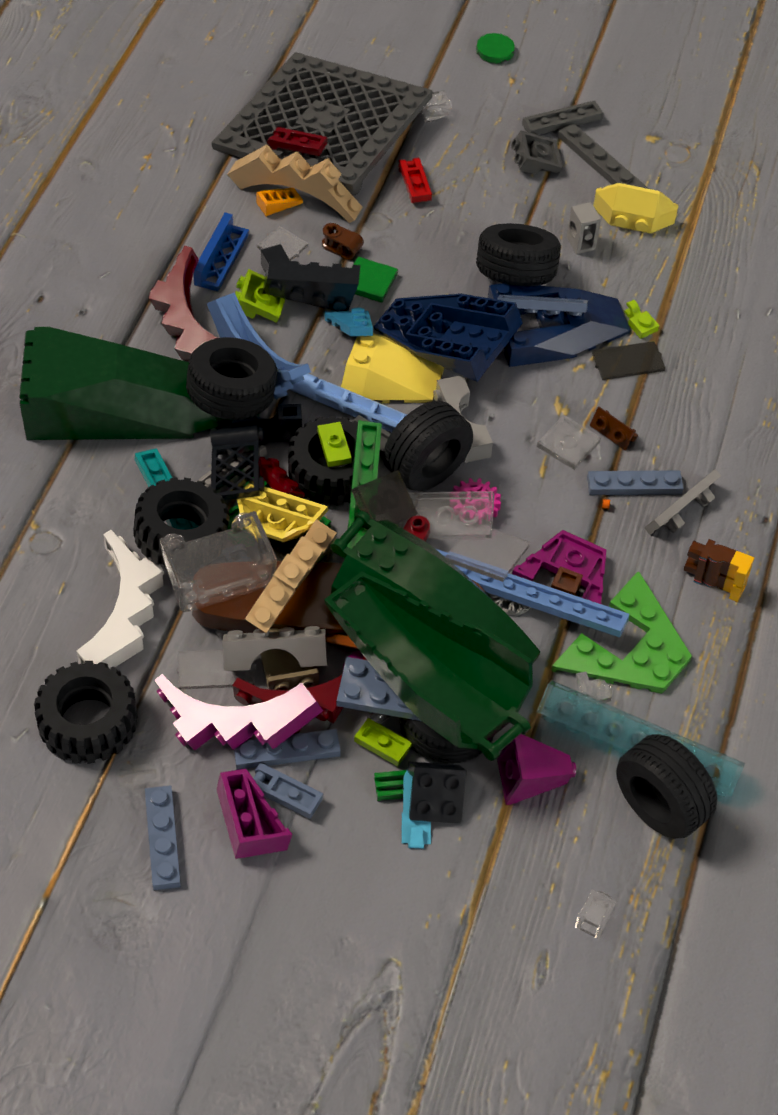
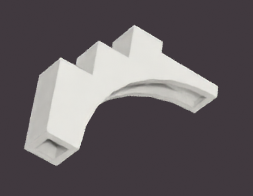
M109 530L103 534L105 549L114 560L121 577L119 596L106 624L90 641L76 650L79 664H83L85 661H93L94 664L103 662L108 664V668L111 669V667H117L144 649L142 640L144 635L139 626L154 617V602L149 595L164 586V571L160 564L153 563L150 558L145 557L141 560L135 551L131 552L127 548V544L121 536H117L112 530Z

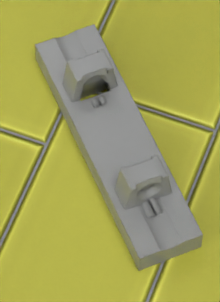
M714 469L649 523L645 527L646 531L651 535L662 525H666L673 533L685 524L678 514L681 509L693 499H696L703 507L715 499L709 486L721 477L719 472Z

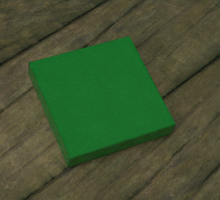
M357 257L353 265L361 266L359 285L355 295L382 303L398 274V269Z

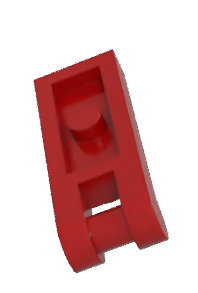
M413 158L412 161L399 160V171L402 173L411 203L431 201L432 192L420 158Z

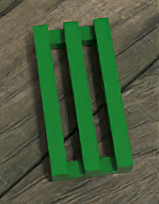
M407 770L374 773L377 801L403 798V789L401 788H403V776ZM397 788L400 790L382 791L381 789Z

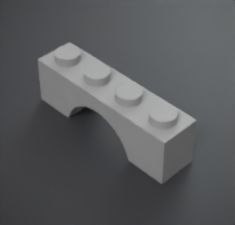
M459 375L437 380L436 390L433 391L434 400L449 403L461 414V411L468 407L470 390L464 376ZM468 421L473 430V443L464 462L468 463L490 458L493 441L486 426Z
M309 626L304 628V630L294 631V628L287 627L281 628L277 632L268 631L267 634L260 629L254 630L253 633L233 630L223 635L224 671L250 670L255 658L262 652L270 649L288 651L298 660L301 667L327 666L325 629H320L318 626Z

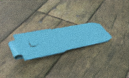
M407 770L403 776L401 843H408V848L424 849V844H431V821L409 819L412 776Z

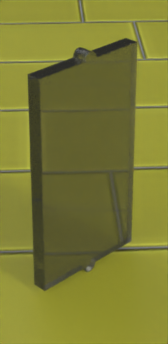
M654 341L592 350L596 363L595 368H598L602 380L665 371V365L661 358L662 353H659Z

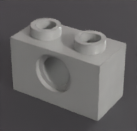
M591 202L571 206L566 238L576 255L596 250L601 218Z

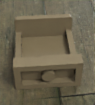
M277 628L269 629V632L279 631ZM270 649L260 654L268 689L291 690L300 683H303L306 688L319 685V671L316 669V666L301 667L298 660L288 651Z

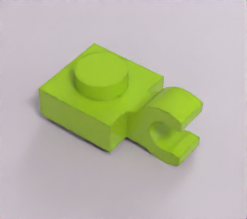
M635 300L626 303L629 308L624 310V313L629 318L628 325L640 339L658 331L660 325L648 311L641 313L640 307Z

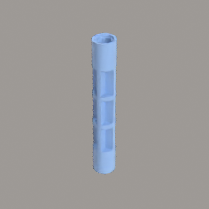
M309 373L303 375L305 380L293 384L294 388L290 389L295 393L353 417L360 415L370 422L382 423V429L392 432L398 423L408 415L328 381L319 379Z

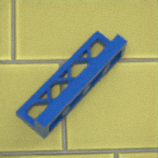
M224 213L200 256L193 273L195 286L219 292L249 235V229L234 226L233 214ZM235 233L241 235V237L232 240L230 235ZM232 247L233 252L223 253V249ZM224 261L226 265L216 269L215 264ZM216 276L218 279L216 283L206 281L207 278Z

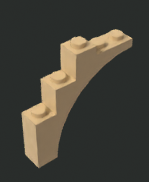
M265 145L235 161L227 174L240 189L252 185L276 184L296 188L311 194L336 210L348 223L355 221L363 208L338 180L341 173L328 158L311 167L298 151L281 160L268 145Z
M316 519L306 535L300 538L290 555H286L245 620L267 634L305 578L325 558L331 549L330 545L337 537V532Z

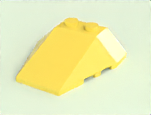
M373 333V336H357L346 363L341 387L371 400H382V403H390V400H404V403H427L434 400L433 391L436 390L437 380H440L444 367L414 354L386 336Z

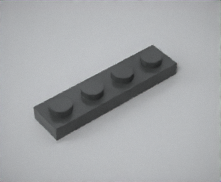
M594 100L524 117L522 125L527 132L540 135L563 129L573 123L581 125L601 120L603 112Z

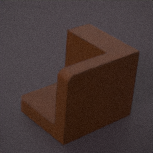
M560 566L551 584V588L577 595L583 575Z

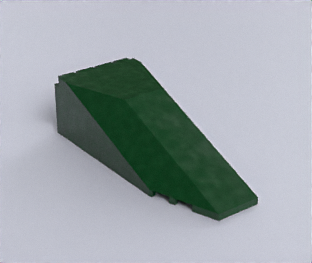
M34 327V330L25 332L19 398L21 399L20 409L26 440L194 438L193 433L208 429L210 431L217 430L219 426L232 423L229 419L218 418L202 411L191 400L186 390L189 362L52 327Z

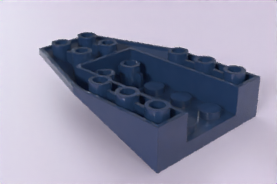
M460 293L396 298L373 327L377 332L414 354L478 382L523 323L517 304L514 302Z

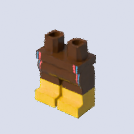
M711 539L707 541L706 545L693 541L688 550V559L684 566V571L695 575L693 582L699 585L702 582L707 587H717L730 593L729 599L738 602L747 585L755 557L723 545H715L716 541Z

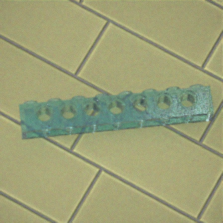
M555 681L548 683L537 710L538 713L542 714L544 720L551 723L559 721L566 724L565 728L571 732L579 734L582 731L589 734V739L594 742L604 744L605 741L614 745L613 749L622 754H625L636 745L633 742L634 734H642L644 737L653 734L669 736L688 748L705 768L713 765L719 769L720 775L711 777L715 785L717 795L725 797L726 794L732 796L745 765L744 762ZM564 702L571 704L573 714H564L561 710V704ZM586 713H593L597 717L596 725H590L585 721ZM609 724H618L622 730L621 734H611Z

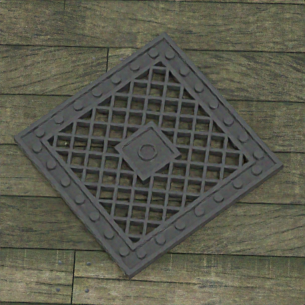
M295 52L211 142L212 149L243 158L267 145V140L270 136H273V132L277 127L327 137L328 144L320 156L301 152L299 154L311 167L328 158L341 173L338 180L347 190L354 192L430 101L433 93L431 89ZM282 148L273 150L281 160L297 152Z

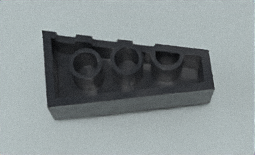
M270 260L265 273L263 294L335 311H349L359 285L361 265H352V268L342 267V264L334 263L331 267L319 266L318 262L300 265L299 261Z

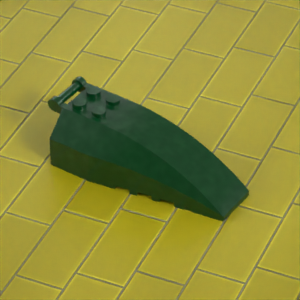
M360 511L355 516V521L339 539H335L330 545L334 553L345 559L331 586V594L363 571L390 584L395 589L407 592L408 597L418 602L421 600L428 602L431 608L441 613L445 610L451 613L452 618L462 623L468 621L493 633L530 658L532 665L539 657L540 650L524 631L467 575L429 543L391 521H375L371 519L368 513ZM362 527L367 529L368 531L352 549L347 547Z
M363 571L324 599L326 606L395 694L422 722L456 747L479 749L488 760L494 761L502 749L520 734H526L531 729L528 720L518 714L533 686L532 660L493 633L468 621L462 623L452 618L451 613L445 610L441 613L431 608L428 602L424 600L418 602L408 597L407 592L395 589L390 584ZM511 723L514 725L493 744L488 741L507 724Z

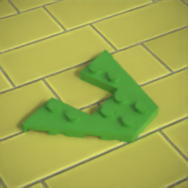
M637 572L610 601L609 607L628 613L629 621L647 632L645 636L621 660L581 633L552 665L551 671L556 672V670L575 673L581 678L591 677L596 681L611 684L614 681L630 684L631 688L648 689L651 692L663 694L690 662L692 655L640 572Z

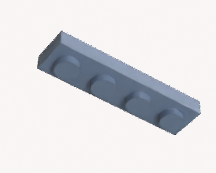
M499 295L497 300L514 302L518 308L524 309V312L527 313L547 310L546 313L560 314V311H567L569 315L581 316L582 312L586 313L588 308V300L515 295Z
M680 470L588 471L587 474L589 495H682L684 489Z
M337 729L293 734L275 749H272L267 742L262 745L258 739L246 740L234 750L236 770L255 768L259 764L270 766L340 757L341 751Z
M172 786L145 788L153 891L179 888L181 883Z

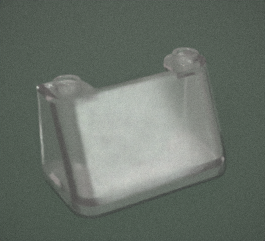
M256 511L238 514L229 530L185 542L183 536L174 533L159 539L160 549L180 610L183 612L194 611L265 589L277 568V557Z

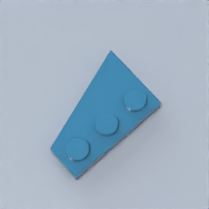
M352 308L351 311L324 312L325 321H332L333 326H340V330L349 336H373V325L369 311H365L364 308Z

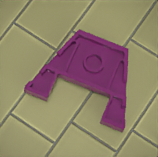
M562 530L542 545L538 552L528 556L524 563L515 566L512 574L534 581L541 568L557 574L561 566L583 575L581 585L586 587L582 598L602 604L607 549Z

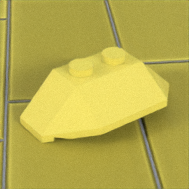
M622 183L597 188L593 204L595 210L609 225L650 234L673 225L679 206L660 191Z
M248 483L244 489L254 488V485ZM264 487V491H260V496L236 499L244 530L281 542L301 537L308 532L316 519L320 521L329 510L328 506Z

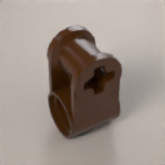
M328 223L323 227L324 238L322 240V247L326 251L337 254L346 260L353 259L364 244L363 238L358 233L343 228L336 223Z

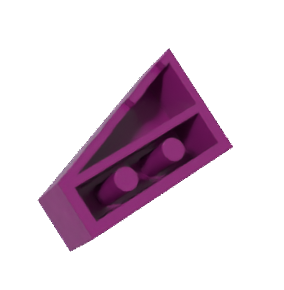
M240 769L221 772L216 790L235 859L288 850L292 833L281 823L276 810L269 806L264 798V793L248 770Z

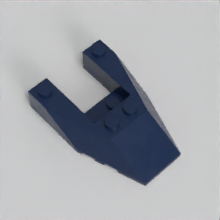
M505 283L489 285L488 298L497 299L499 295L588 300L587 312H582L581 316L569 315L567 311H560V314L546 313L547 310H538L537 313H534L540 328L517 331L504 347V354L509 367L575 358L577 353L587 349L588 351L596 348V345L607 341L608 343L630 333V327L617 298L573 288L543 285L516 286ZM518 308L520 315L532 314Z

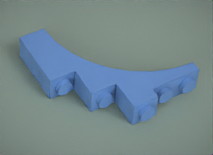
M235 292L207 303L220 338L232 337L253 342L261 346L273 358L278 370L274 392L275 400L288 395L287 390L294 388L293 384L305 380L303 375L311 372L308 363L295 364L279 357L264 343L248 321Z

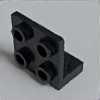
M408 761V773L412 776L409 819L461 823L467 770L460 765Z

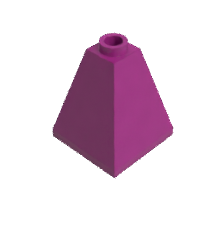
M520 734L509 743L497 758L506 805H511L566 785L576 775V764L571 762L570 755L523 734Z

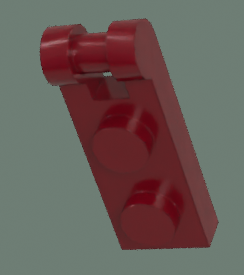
M277 127L273 132V136L269 137L266 144L272 150L282 148L320 156L328 142L325 136Z
M260 456V476L264 477V480L272 489L304 498L305 493L298 487V483L291 480L286 475L287 472L279 467L278 459L268 458L266 460L265 457Z

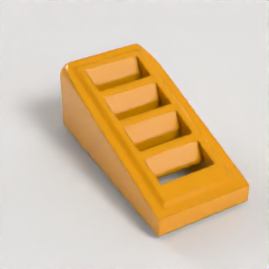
M292 187L264 190L256 193V203L265 216L303 204V199L295 188Z

